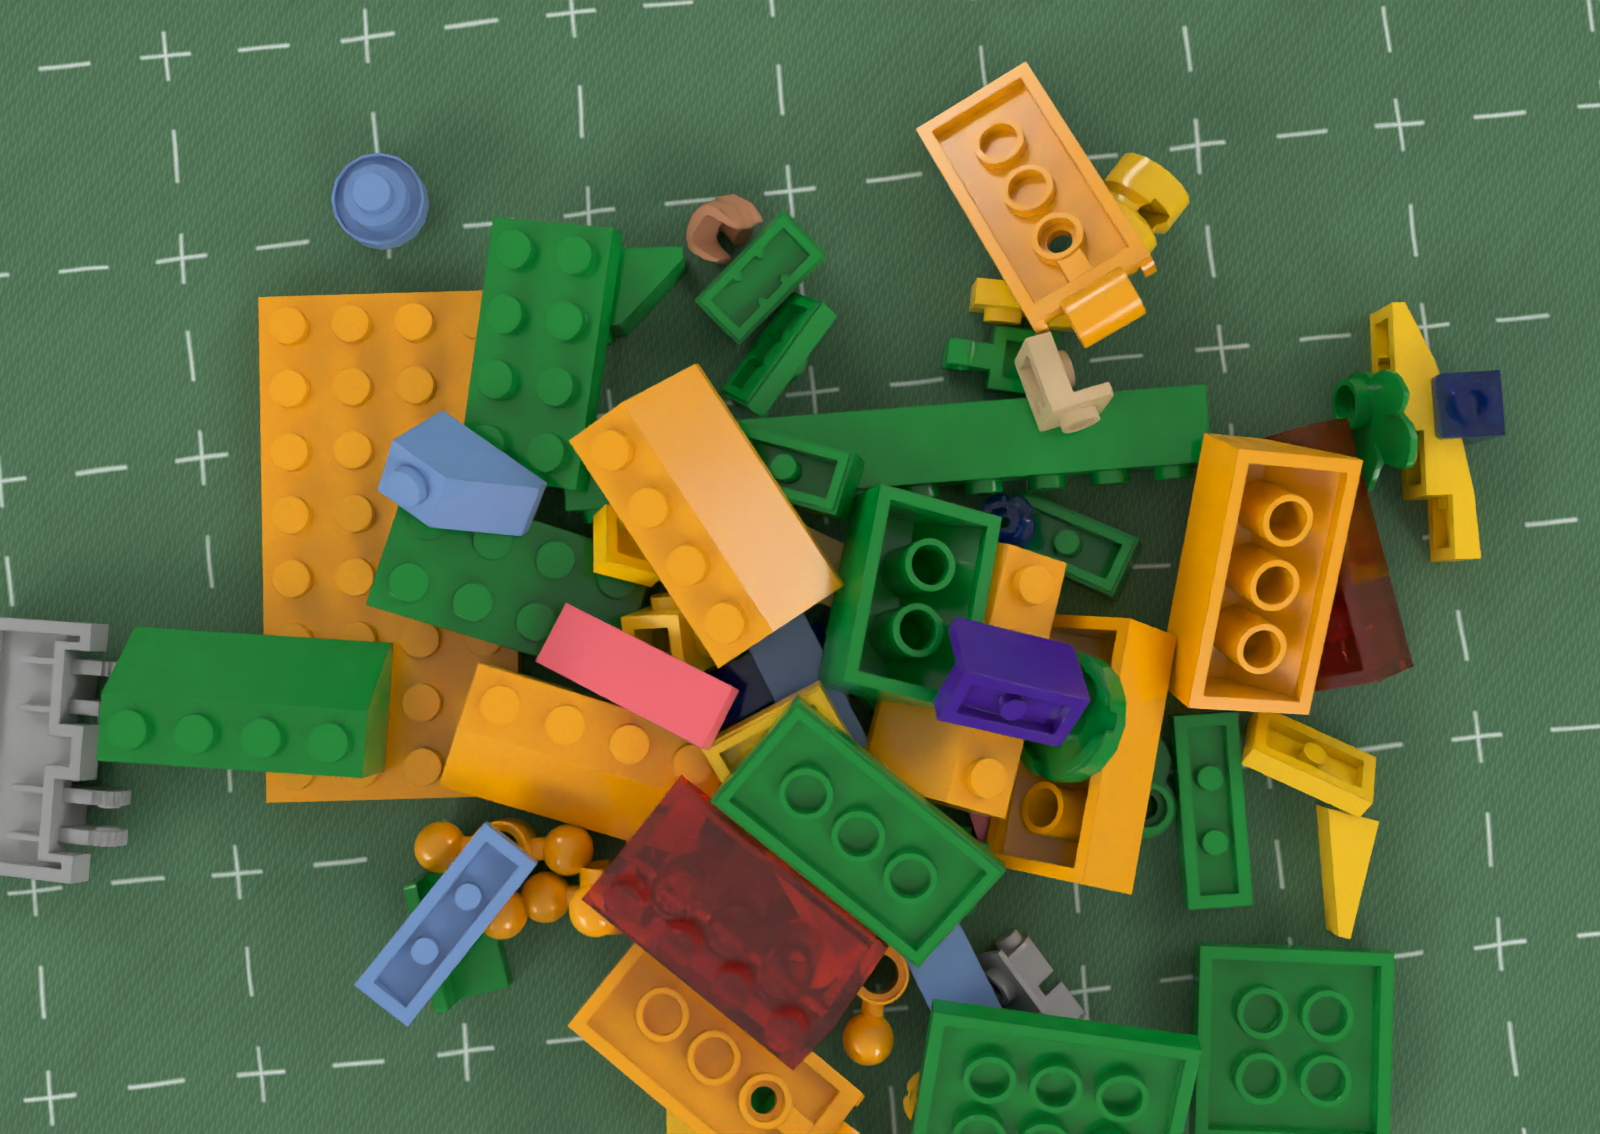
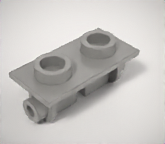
M1011 928L995 941V945L999 950L975 954L1000 1005L1011 1010L1089 1020L1086 1012L1083 1011L1062 981L1055 982L1044 993L1038 987L1054 970L1028 934L1020 935L1015 928Z

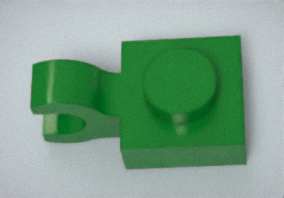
M996 325L991 330L990 343L949 338L948 343H945L943 347L941 369L964 373H986L984 392L1027 398L1014 360L1025 339L1036 334L1033 330ZM1052 333L1053 339L1057 347L1058 334Z

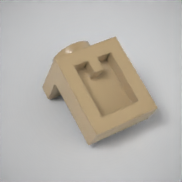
M1051 331L1026 338L1014 360L1039 432L1060 426L1063 433H1072L1090 427L1101 419L1099 414L1102 413L1114 396L1110 382L1073 392L1075 373L1072 362L1066 351L1057 350Z

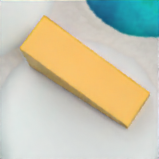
M1316 804L1326 930L1339 937L1351 939L1379 821L1363 816L1359 818L1348 812Z

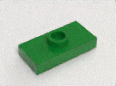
M782 210L693 302L739 346L828 255Z
M795 292L791 293L723 386L721 394L734 405L759 418H764L785 387L803 373L808 364V356L838 315L823 302Z

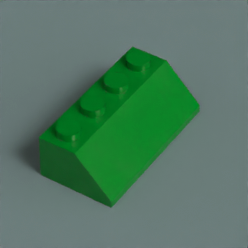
M135 627L101 693L96 761L365 778L384 772L394 643Z

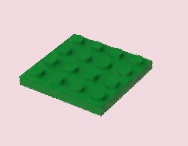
M933 999L909 1134H1183L1202 1048L1197 1035Z

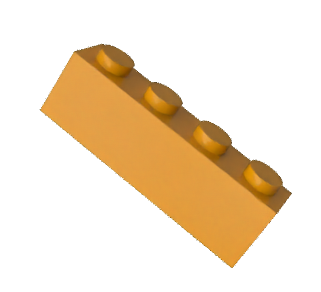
M694 364L623 401L569 440L718 668L845 585L699 364Z
M1204 433L1167 633L1177 636L1168 691L1188 708L1309 715L1363 460L1268 439Z
M998 542L984 623L1049 639L1067 563L1010 544ZM877 700L865 750L929 802L972 814L1005 819L1024 739L937 720L935 708Z
M1055 614L1049 636L1050 640L1069 644L1074 647L1075 652L1080 651L1106 661L1120 677L1126 697L1125 729L1117 751L1103 769L1082 782L1058 783L1028 771L1021 760H1019L1006 818L990 817L986 842L989 843V851L1004 862L1005 868L1132 895L1177 636L1131 618Z
M479 661L439 786L686 858L713 805L710 802L711 796L719 787L720 780L701 747L610 700Z

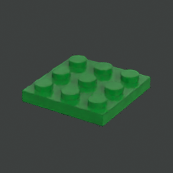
M1194 941L1192 1035H1197L1202 1048V1054L1189 1108V1134H1390L1395 954L1387 949Z

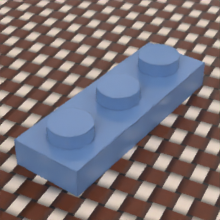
M486 821L354 986L408 1027L535 868L538 861Z

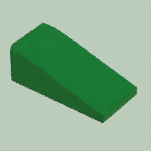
M738 422L794 508L845 523L848 521L865 465L864 460L856 452Z
M1025 490L1022 491L999 540V543L1010 544L1067 563L1064 579L1114 602L1118 601L1142 549L1140 538Z

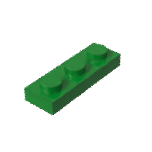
M1219 711L1168 715L1174 795L1177 802L1176 823L1183 906L1188 910L1253 906L1238 712Z

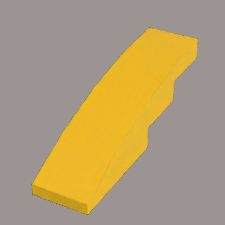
M1392 302L1370 314L1372 372L1374 374L1381 369H1390L1397 372L1403 378L1410 393L1404 413L1414 424L1418 436V452L1413 467L1401 469L1402 500H1427L1430 562L1481 559L1474 488L1458 421L1436 361L1405 302Z

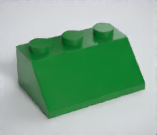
M879 484L856 495L848 520L838 575L845 585L834 592L818 674V680L821 681L824 688L878 701L935 708L933 701L956 663L948 630L955 617L984 623L1002 517L885 484Z

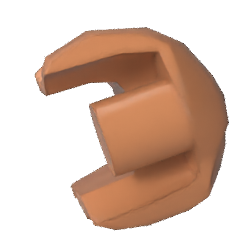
M738 195L717 196L715 200L701 205L692 214L686 234L688 248L693 254L698 255L702 259L713 261L720 265L731 263L733 259L721 247L716 236L722 231L734 245H741L751 236L753 226L763 222L762 216L753 203Z

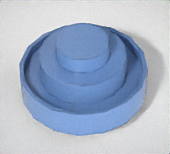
M384 153L362 155L347 164L336 178L331 196L334 216L342 229L362 245L380 250L400 247L415 238L426 222L429 209L427 188L417 172L399 157Z

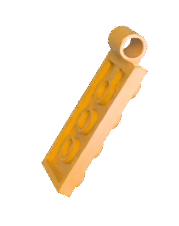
M1026 61L916 129L924 146L1036 335L1049 332L1047 323L1065 314L1072 329L1086 349L1146 314L1145 308L1127 276L1139 269L1145 278L1157 272L1151 254ZM1059 236L1072 238V244L1067 250L1060 253H1053L1049 250V246L1055 238Z
M655 919L651 920L567 1024L570 1029L695 1134H860L845 1123L844 1120L853 1107H857L865 1097L863 1093ZM759 1087H769L775 1095L774 1106L768 1112L758 1113L751 1105L752 1093Z

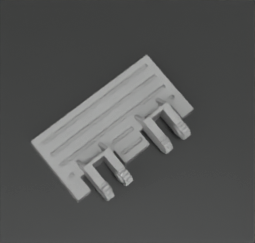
M0 617V875L67 884L89 881L91 853L67 851V843L100 847L127 845L128 830L113 825L99 826L86 824L87 805H97L100 808H120L121 806L130 805L131 790L117 787L72 784V780L86 781L97 779L98 761H96L99 725L77 723V715L100 716L101 699L96 698L98 676H107L109 678L117 661L82 658L83 651L107 652L109 624Z

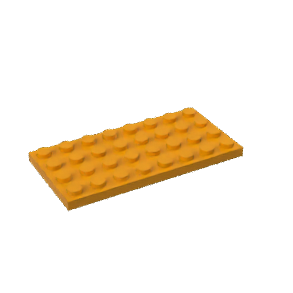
M483 290L258 297L264 635L394 643L384 772L365 778L266 772V803L476 797L439 786L478 662H486L523 674L522 652L367 606L366 602L398 508V504L378 491L392 440L442 410L464 425Z

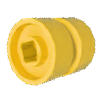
M1125 153L1103 181L1150 254L1157 246L1154 233L1165 234L1190 203L1189 195L1185 188L1170 172L1151 159L1136 153Z

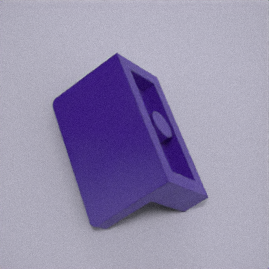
M955 617L948 630L956 663L933 701L937 720L1060 748L1091 701L1074 647L1066 643Z

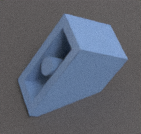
M442 410L392 440L378 491L432 528L522 536L530 529L547 482Z

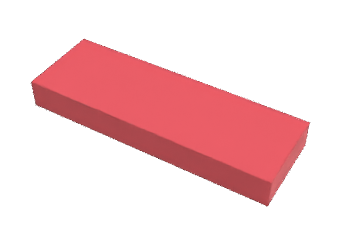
M568 603L564 605L535 661L708 751L739 692L738 689Z

